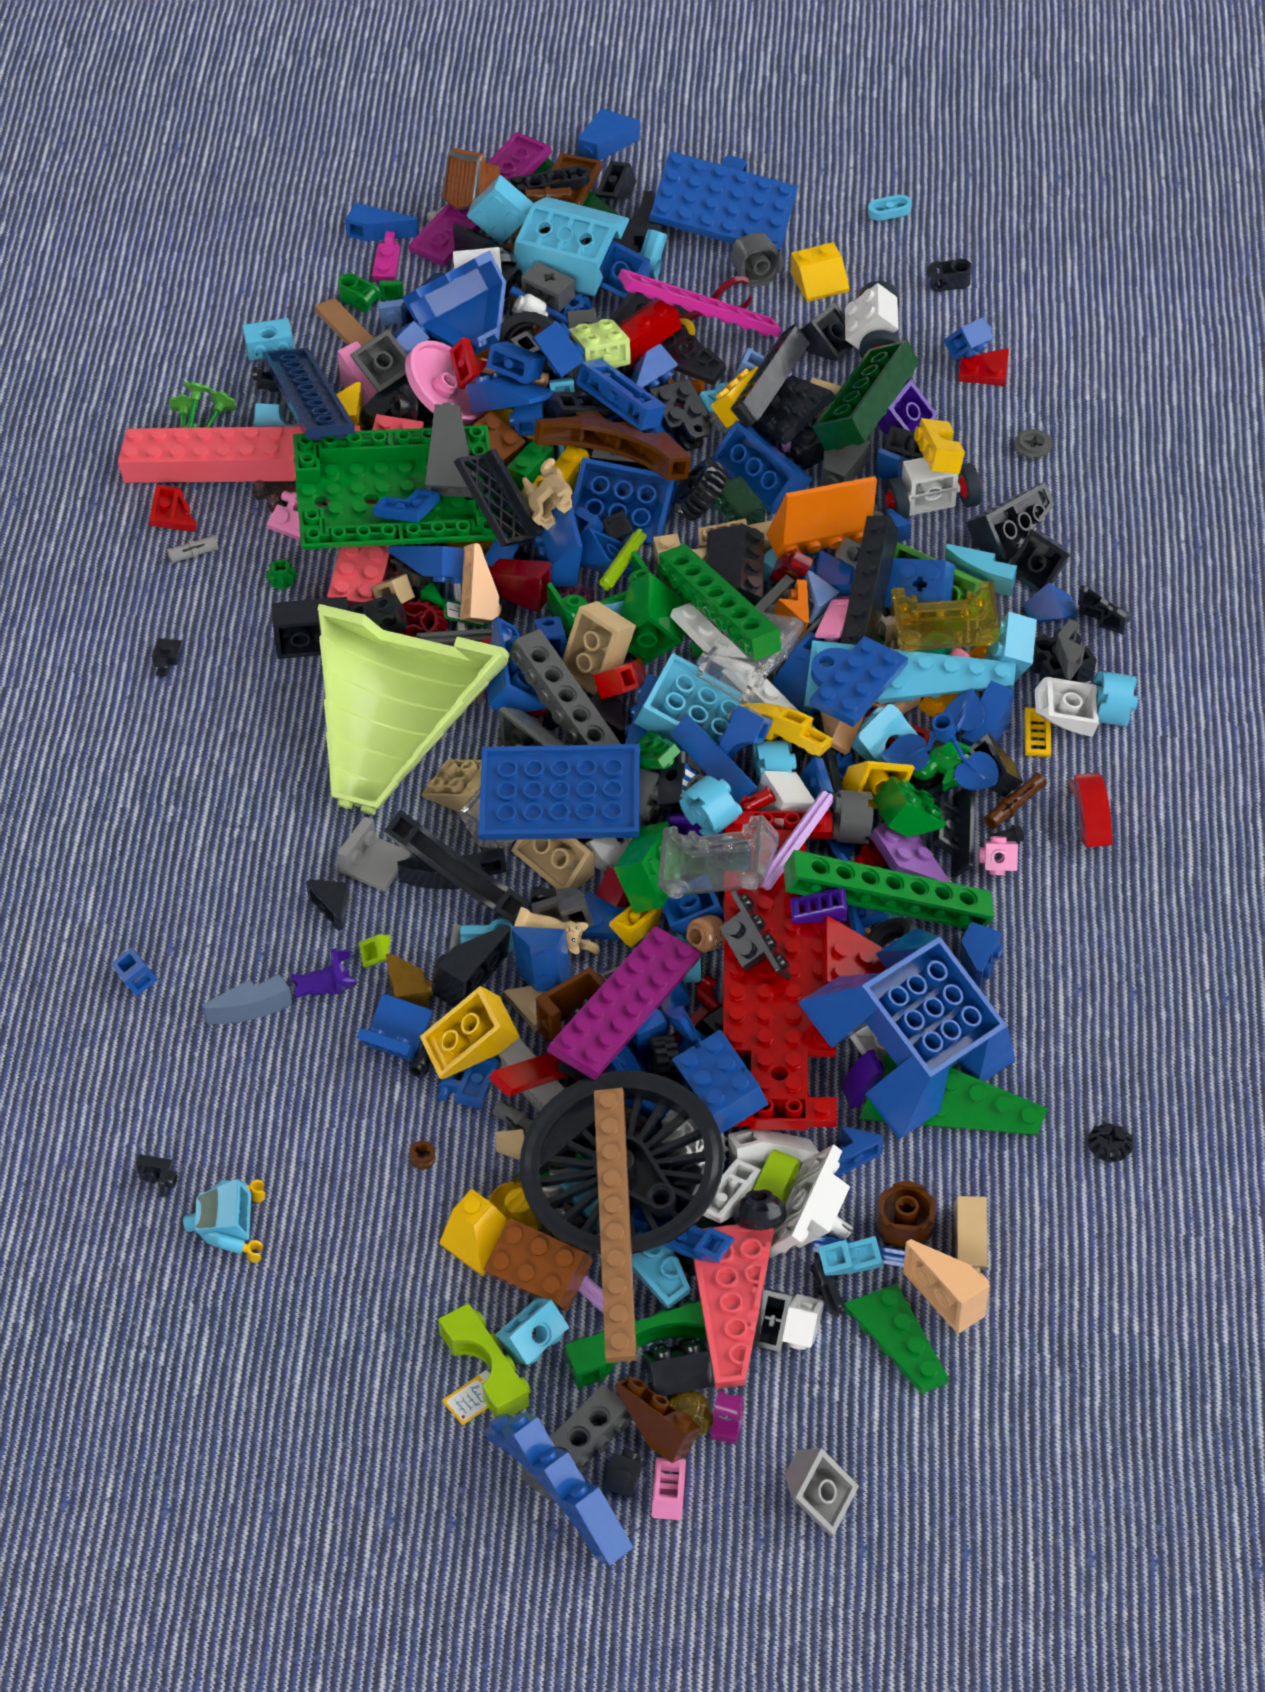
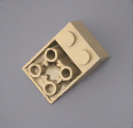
M447 759L421 795L423 798L469 817L479 819L482 760Z

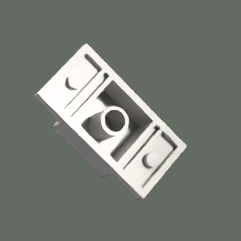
M834 1144L803 1162L784 1203L787 1211L786 1220L781 1225L775 1227L770 1258L780 1253H786L793 1246L801 1248L829 1232L844 1240L851 1234L850 1231L853 1230V1226L837 1216L850 1186L834 1175L839 1168L840 1163L838 1160L842 1153V1150Z

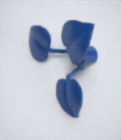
M973 688L959 695L945 708L943 713L933 718L932 726L934 731L929 733L930 739L927 746L923 737L916 734H906L895 740L881 754L882 759L886 763L913 765V772H916L928 765L930 758L927 751L932 749L934 739L936 738L943 743L951 741L963 761L955 769V780L962 788L967 790L990 788L997 783L999 777L997 764L989 754L977 751L967 759L956 740L955 735L960 729L964 732H972L978 729L985 721L984 707Z

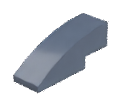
M277 974L257 986H254L249 979L202 1004L207 1024H229L272 1014L292 1005L290 988L281 976Z

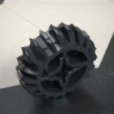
M707 458L704 461H700L689 472L688 479H683V482L679 485L672 507L683 519L685 518L688 521L699 519L702 515L706 514L707 510L717 501L718 496L721 495V491L727 481L728 472L720 463Z

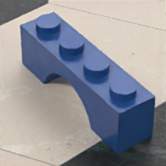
M738 705L731 712L727 730L722 733L717 745L733 761L736 754L745 746L763 744L774 720L748 707Z

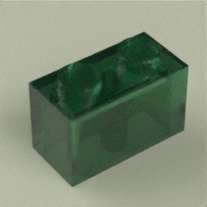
M738 476L726 481L721 495L718 496L714 504L719 511L721 510L724 513L727 521L732 522L746 519L748 525L765 522V505L744 479Z

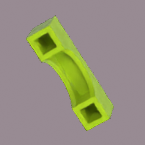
M468 1303L438 1319L439 1333L454 1356H475L483 1360L491 1369L488 1379L482 1385L483 1400L494 1417L502 1414L512 1416L529 1407L528 1394L531 1393L527 1381L524 1377H518L513 1360L509 1355H503L498 1338L494 1333L489 1334L485 1328L486 1322L479 1311L475 1312Z

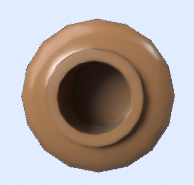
M714 915L693 919L689 923L686 933L690 946L703 953L720 948L724 944V935L719 928L724 924L723 921Z

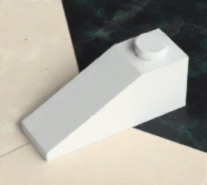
M736 1159L722 1175L717 1194L703 1216L719 1223L734 1217L735 1205L746 1193L754 1189L762 1170Z

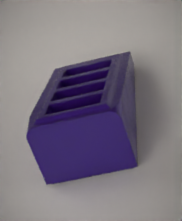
M845 888L791 898L792 924L822 922L827 915L836 921H847ZM810 906H815L816 910L811 911ZM799 907H804L805 912L800 913Z

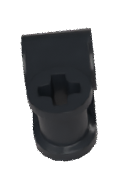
M966 259L936 261L929 264L926 269L927 275L931 278L930 287L935 292L966 289L971 284V263Z

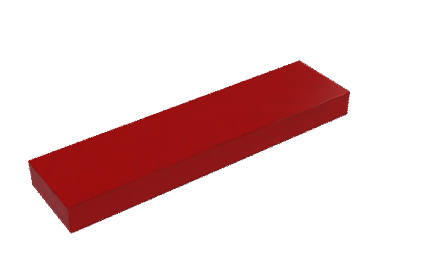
M547 1053L494 1070L489 1079L504 1094L511 1096L570 1075L558 1071V1058Z

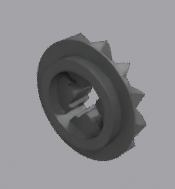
M1035 429L1020 432L1014 441L1015 450L1019 451L1020 456L1027 455L1028 459L1035 457L1039 460L1041 456L1047 457L1049 451H1052L1053 446L1052 439L1047 433ZM1034 441H1035V442H1036L1035 448L1030 447V446L1034 443Z

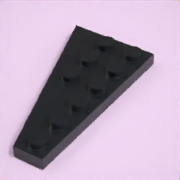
M637 291L636 293L629 292L610 320L619 325L651 302L652 299ZM683 326L660 343L678 364L674 369L675 371L715 386L727 369L725 363L710 349L701 345L694 335H690Z

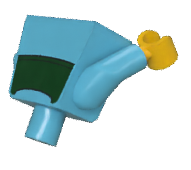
M238 1179L220 1181L209 1191L200 1194L196 1198V1213L186 1215L183 1218L186 1231H196L206 1243L238 1254L245 1252L250 1262H260L261 1255L253 1253L252 1250L263 1251L262 1243L258 1240H253L248 1244L244 1242L249 1240L251 1200L258 1203L264 1201V1183L258 1179L252 1181L250 1185H247L246 1182H240Z

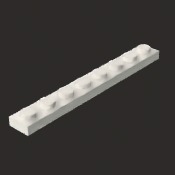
M692 603L672 609L670 617L755 703L775 704L798 711Z

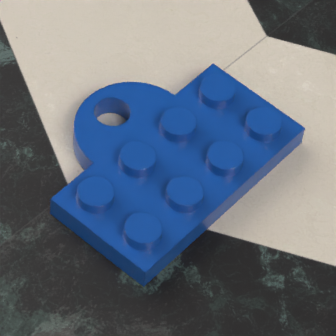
M866 636L859 641L852 651L843 648L825 649L819 652L812 661L811 677L819 688L810 697L809 705L854 727L906 667L908 657ZM821 663H830L832 666H830V667H824V666H822V665H820V664H821Z

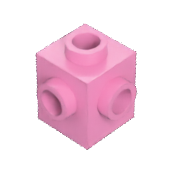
M992 836L990 841H984V847H979V863H983L984 869L989 870V874L1005 875V871H1017L1018 844L1016 841H1006V837ZM996 853H1002L1000 858H994Z

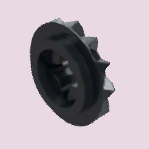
M1103 1121L1100 1126H1094L1088 1136L1090 1151L1097 1158L1107 1162H1118L1127 1158L1132 1152L1134 1145L1133 1134H1129L1126 1126H1118L1116 1121L1112 1124H1106ZM1114 1135L1115 1141L1113 1145L1111 1144V1148H1108L1107 1139L1109 1136Z

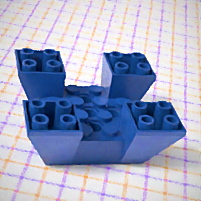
M915 928L876 953L887 969L884 972L839 976L798 1002L831 1048L865 1026H868L898 1067L865 1093V1095L898 1139H901L940 1112L949 1068L955 1064H958L965 1074L985 1082L1016 1061L1006 1023L942 938Z

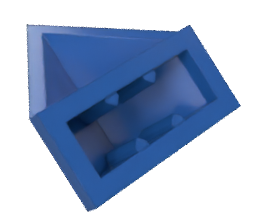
M1048 583L1023 603L1026 616L1037 619L1036 624L1078 617V612L1071 595L1051 583Z

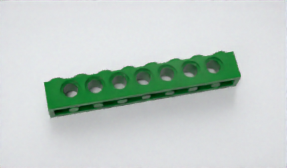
M686 544L659 553L660 564H658V570L661 577L666 578L673 588L678 589L685 599H688L697 610H700L705 615L707 620H711L719 631H723L729 637L732 643H736L744 654L757 661L782 651L779 628Z
M793 850L783 865L786 892L805 896L827 890L845 888L848 905L968 929L971 922L987 927L994 918L991 891Z

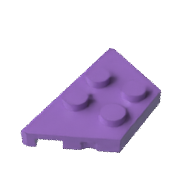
M885 822L873 829L870 838L892 871L950 882L933 857L932 852L921 839L920 834L906 837L889 828Z

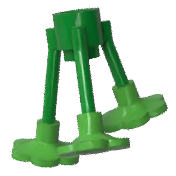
M183 382V386L192 391L191 397L180 394L169 399L170 409L177 411L180 416V428H200L198 424L193 422L195 412L198 409L197 401H200L201 393L209 392L211 402L215 404L214 412L205 425L207 428L212 426L218 414H221L223 410L235 411L237 408L235 405L236 401L225 392L212 391L210 386L195 382ZM190 412L188 423H186V417Z

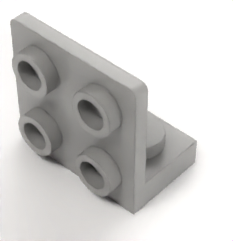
M364 817L337 852L339 872L376 889L386 891L398 875L397 861L411 858V853L377 838L374 820Z

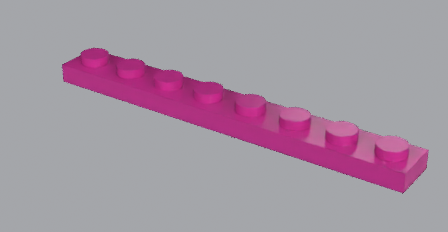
M622 269L618 275V278L624 284V289L631 293H636L637 291L652 300L658 298L671 306L675 304L680 305L689 312L695 310L708 318L717 317L726 324H731L732 322L745 330L751 328L763 336H768L769 334L778 337L782 330L771 317Z

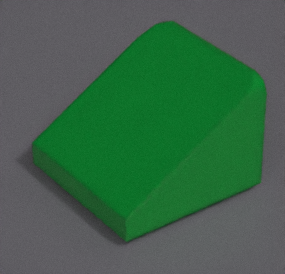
M379 281L382 292L381 300L403 299V281Z
M430 582L421 591V602L429 601L431 606L437 605L439 610L443 611V600L434 584Z

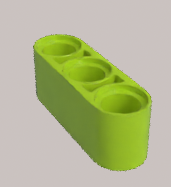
M773 1149L753 1190H769L773 1195L785 1202L800 1169L801 1160Z

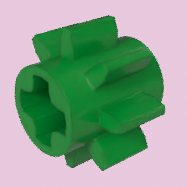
M283 559L275 560L272 564L270 563L269 570L265 571L266 580L270 581L271 587L280 590L287 589L291 585L293 586V579L297 578L296 568H292V562Z

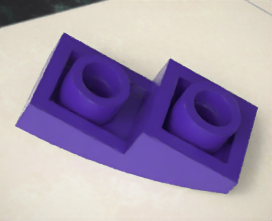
M874 1049L868 1050L851 1067L843 1080L841 1087L850 1108L861 1107L867 1090L879 1083L881 1076L884 1074L883 1063L881 1060H878Z

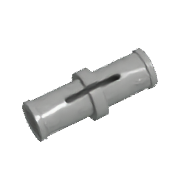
M212 535L197 541L189 540L187 544L167 549L171 564L191 557L196 559L198 555L218 550L219 547L216 537Z

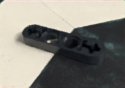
M574 166L507 179V181L523 195H526L525 189H543L545 186H550V188L571 187V189L585 187L590 182V175L587 167ZM562 179L563 181L554 182L553 180ZM540 183L538 186H532L531 184Z

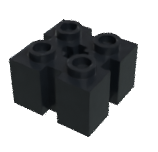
M1062 628L1055 630L1051 638H1048L1046 634L1035 637L1033 664L1029 668L1034 674H1040L1039 682L1045 677L1069 680L1065 678L1055 653L1057 637ZM1077 633L1074 642L1081 645L1082 638ZM1084 646L1085 651L1082 665L1070 681L1085 683L1093 680L1097 659L1087 646Z

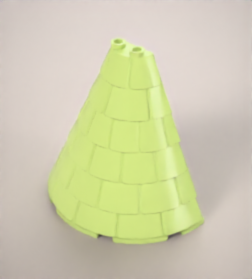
M319 604L317 610L319 611L321 630L319 639L326 698L324 699L327 726L326 739L331 797L338 800V806L352 809L354 805L361 807L360 811L366 814L375 815L380 806L396 790L399 783L444 736L445 731L466 711V708L489 685V682L507 665L509 653L503 647L461 637L456 638L453 647L386 631L364 614Z

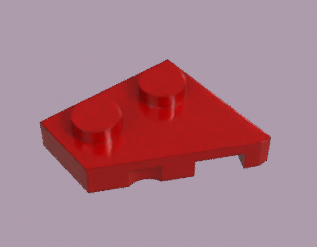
M156 484L149 526L196 532L197 522L192 519L188 503L184 501V495L180 488Z

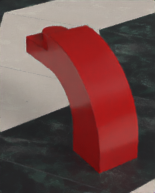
M1100 773L1074 775V780H1069V790L1075 795L1079 807L1081 842L1086 847L1112 845L1111 813L1102 775Z

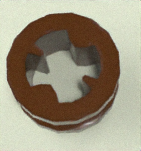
M428 1141L414 1143L410 1148L411 1164L415 1168L422 1170L432 1167L436 1160L435 1148L432 1143ZM422 1152H427L428 1157L424 1155V1158H418V1153L422 1155Z

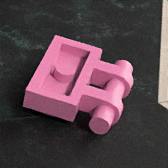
M284 491L281 499L288 502L287 506L284 507L277 504L266 525L270 530L300 540L296 492ZM321 502L316 504L319 507H325Z

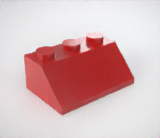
M658 298L649 302L618 325L630 339L631 364L682 328L678 310Z

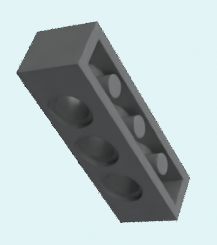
M602 1384L564 1422L550 1439L555 1447L569 1452L582 1474L588 1468L591 1459L597 1453L601 1454L607 1449L612 1437L617 1432L622 1433L628 1427L630 1413L622 1399ZM595 1422H603V1423H605V1424H603V1425H601V1426H595V1425H593V1423H595ZM576 1442L584 1443L583 1446H574L572 1444ZM522 1465L523 1481L547 1500L551 1501L553 1499L552 1496Z

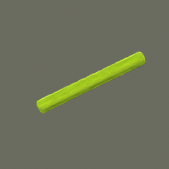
M637 529L636 532L632 533L600 579L599 585L603 586L605 591H608L615 585L631 562V552H637L646 540L647 535L642 532V529Z

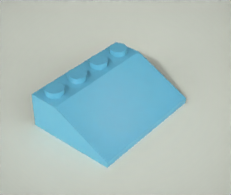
M672 653L634 723L647 731H653L655 735H660L662 739L666 738L678 744L670 733L686 715H689L717 744L720 736L726 732L729 725L728 714L740 704L755 702L743 691Z

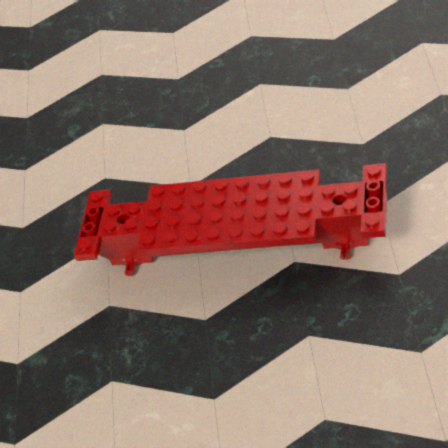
M742 811L743 813L725 828V838H752L751 873H725L724 924L740 912L730 892L736 889L742 895L748 894L755 904V907H753L755 914L758 913L767 925L764 928L766 933H770L777 941L778 947H776L778 953L783 954L789 962L790 967L787 969L792 977L786 980L778 974L768 957L749 971H746L741 967L724 937L723 1034L739 1056L751 1057V1074L761 1087L769 1104L733 1127H751V1130H808V1127H837V1097H810L808 1093V1057H836V1046L831 1048L798 1004L800 1000L822 987V922L792 924L790 899L804 895L786 892L784 871L770 890L761 888L758 885L759 877L807 811ZM826 811L807 839H832V811ZM806 841L798 851L806 852ZM810 906L811 911L816 910L815 906ZM799 907L800 913L805 912L804 907Z

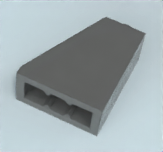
M867 440L858 446L855 444L848 445L840 450L831 449L825 451L822 485L827 486L853 481L871 459L872 441Z

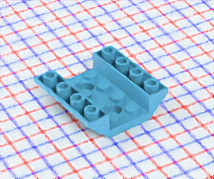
M545 197L532 204L516 238L514 246V256L517 262L516 268L522 271L523 276L539 262L574 279L575 292L595 297L603 279L599 269L613 237L621 239L629 218ZM545 227L551 228L548 233H540L541 229ZM592 238L589 244H581L583 239Z

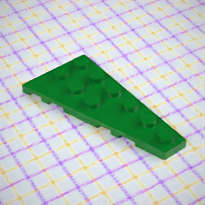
M888 1053L883 1062L884 1074L881 1076L880 1081L898 1067ZM949 1068L941 1110L920 1126L1037 1136L1048 1108L956 1069ZM867 1099L859 1121L886 1123L871 1101Z

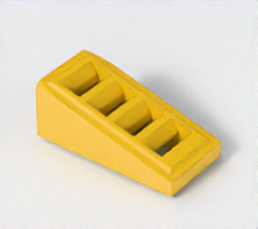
M1025 707L1023 714L1025 756L1051 757V723L1038 715L1036 708ZM1031 721H1032V722H1043L1044 725H1041V724H1031ZM1031 729H1034V730H1044V733H1042V732H1031ZM1031 737L1044 738V741L1031 740ZM1031 745L1045 746V749H1031Z

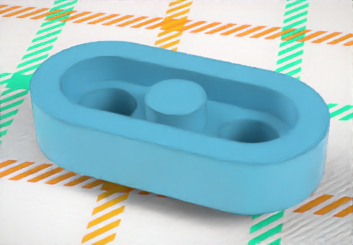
M894 195L872 200L868 205V215L876 221L908 215L911 212L912 200L906 195Z

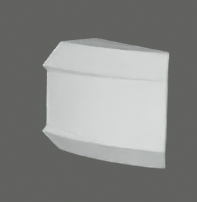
M1045 677L1035 688L1036 713L1063 729L1093 737L1099 724L1096 706V685Z

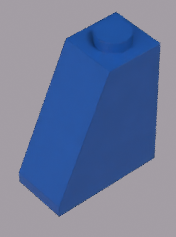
M601 108L578 137V156L601 161L638 141L641 138L640 120Z
M992 680L990 681L980 700L986 714L985 721L978 729L972 732H964L961 737V743L971 747L987 733L998 742L1010 724L1014 696L1013 689Z

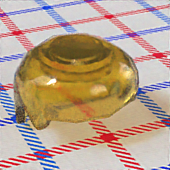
M695 1390L678 1393L669 1401V1404L679 1411L689 1414L693 1421L701 1426L697 1437L707 1433L713 1425V1409L702 1393Z

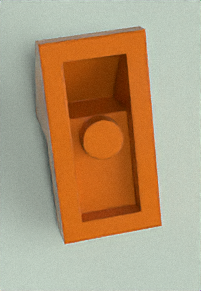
M797 579L794 588L790 589L788 599H779L774 609V614L798 636L804 634L809 624L807 580Z

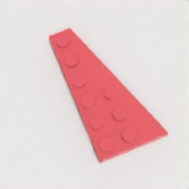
M739 1225L712 1227L734 1238L733 1243L719 1263L693 1259L715 1389L745 1386L775 1228L769 1230H748Z

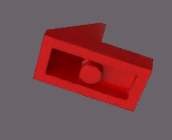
M462 337L449 350L459 389H464L467 386L466 384H469L486 368L487 361L475 358L471 339Z

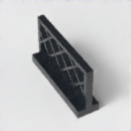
M496 448L490 449L485 454L460 457L453 461L501 547L515 544L525 546L543 533L541 527L531 518L533 513Z

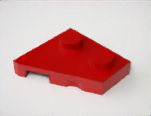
M1005 348L962 358L958 382L1005 386L1009 349Z

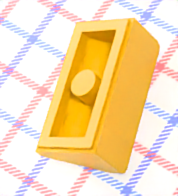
M630 905L610 921L609 926L626 945L633 947L649 934L655 926L659 925L661 908L634 913Z

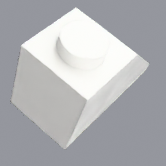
M796 1294L788 1309L782 1341L788 1342L789 1346L795 1349L804 1350L806 1347L811 1348L815 1342L825 1305L824 1300Z

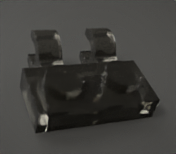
M257 480L252 484V487L257 490L253 493V496L258 501L266 498L271 503V505L267 506V509L273 513L277 504L284 507L287 506L288 502L281 499L282 493L284 491L296 492V481Z
M398 558L390 560L391 563L396 565V572L392 570L386 572L387 576L391 578L407 574L410 585L417 588L420 585H428L430 582L433 584L442 583L433 582V577L422 576Z

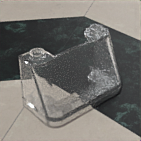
M761 612L779 628L782 651L754 661L750 656L744 654L736 643H732L724 633L709 652L704 651L697 662L700 667L696 676L742 704L752 703L758 687L764 685L767 676L782 658L787 660L794 650L804 629L805 622L797 617Z
M763 815L751 816L749 824H743L742 831L698 836L694 831H689L688 835H682L678 833L676 826L665 827L663 829L658 887L669 897L676 899L682 898L684 895L743 888L748 890L757 889L758 886L763 885L779 846V833Z

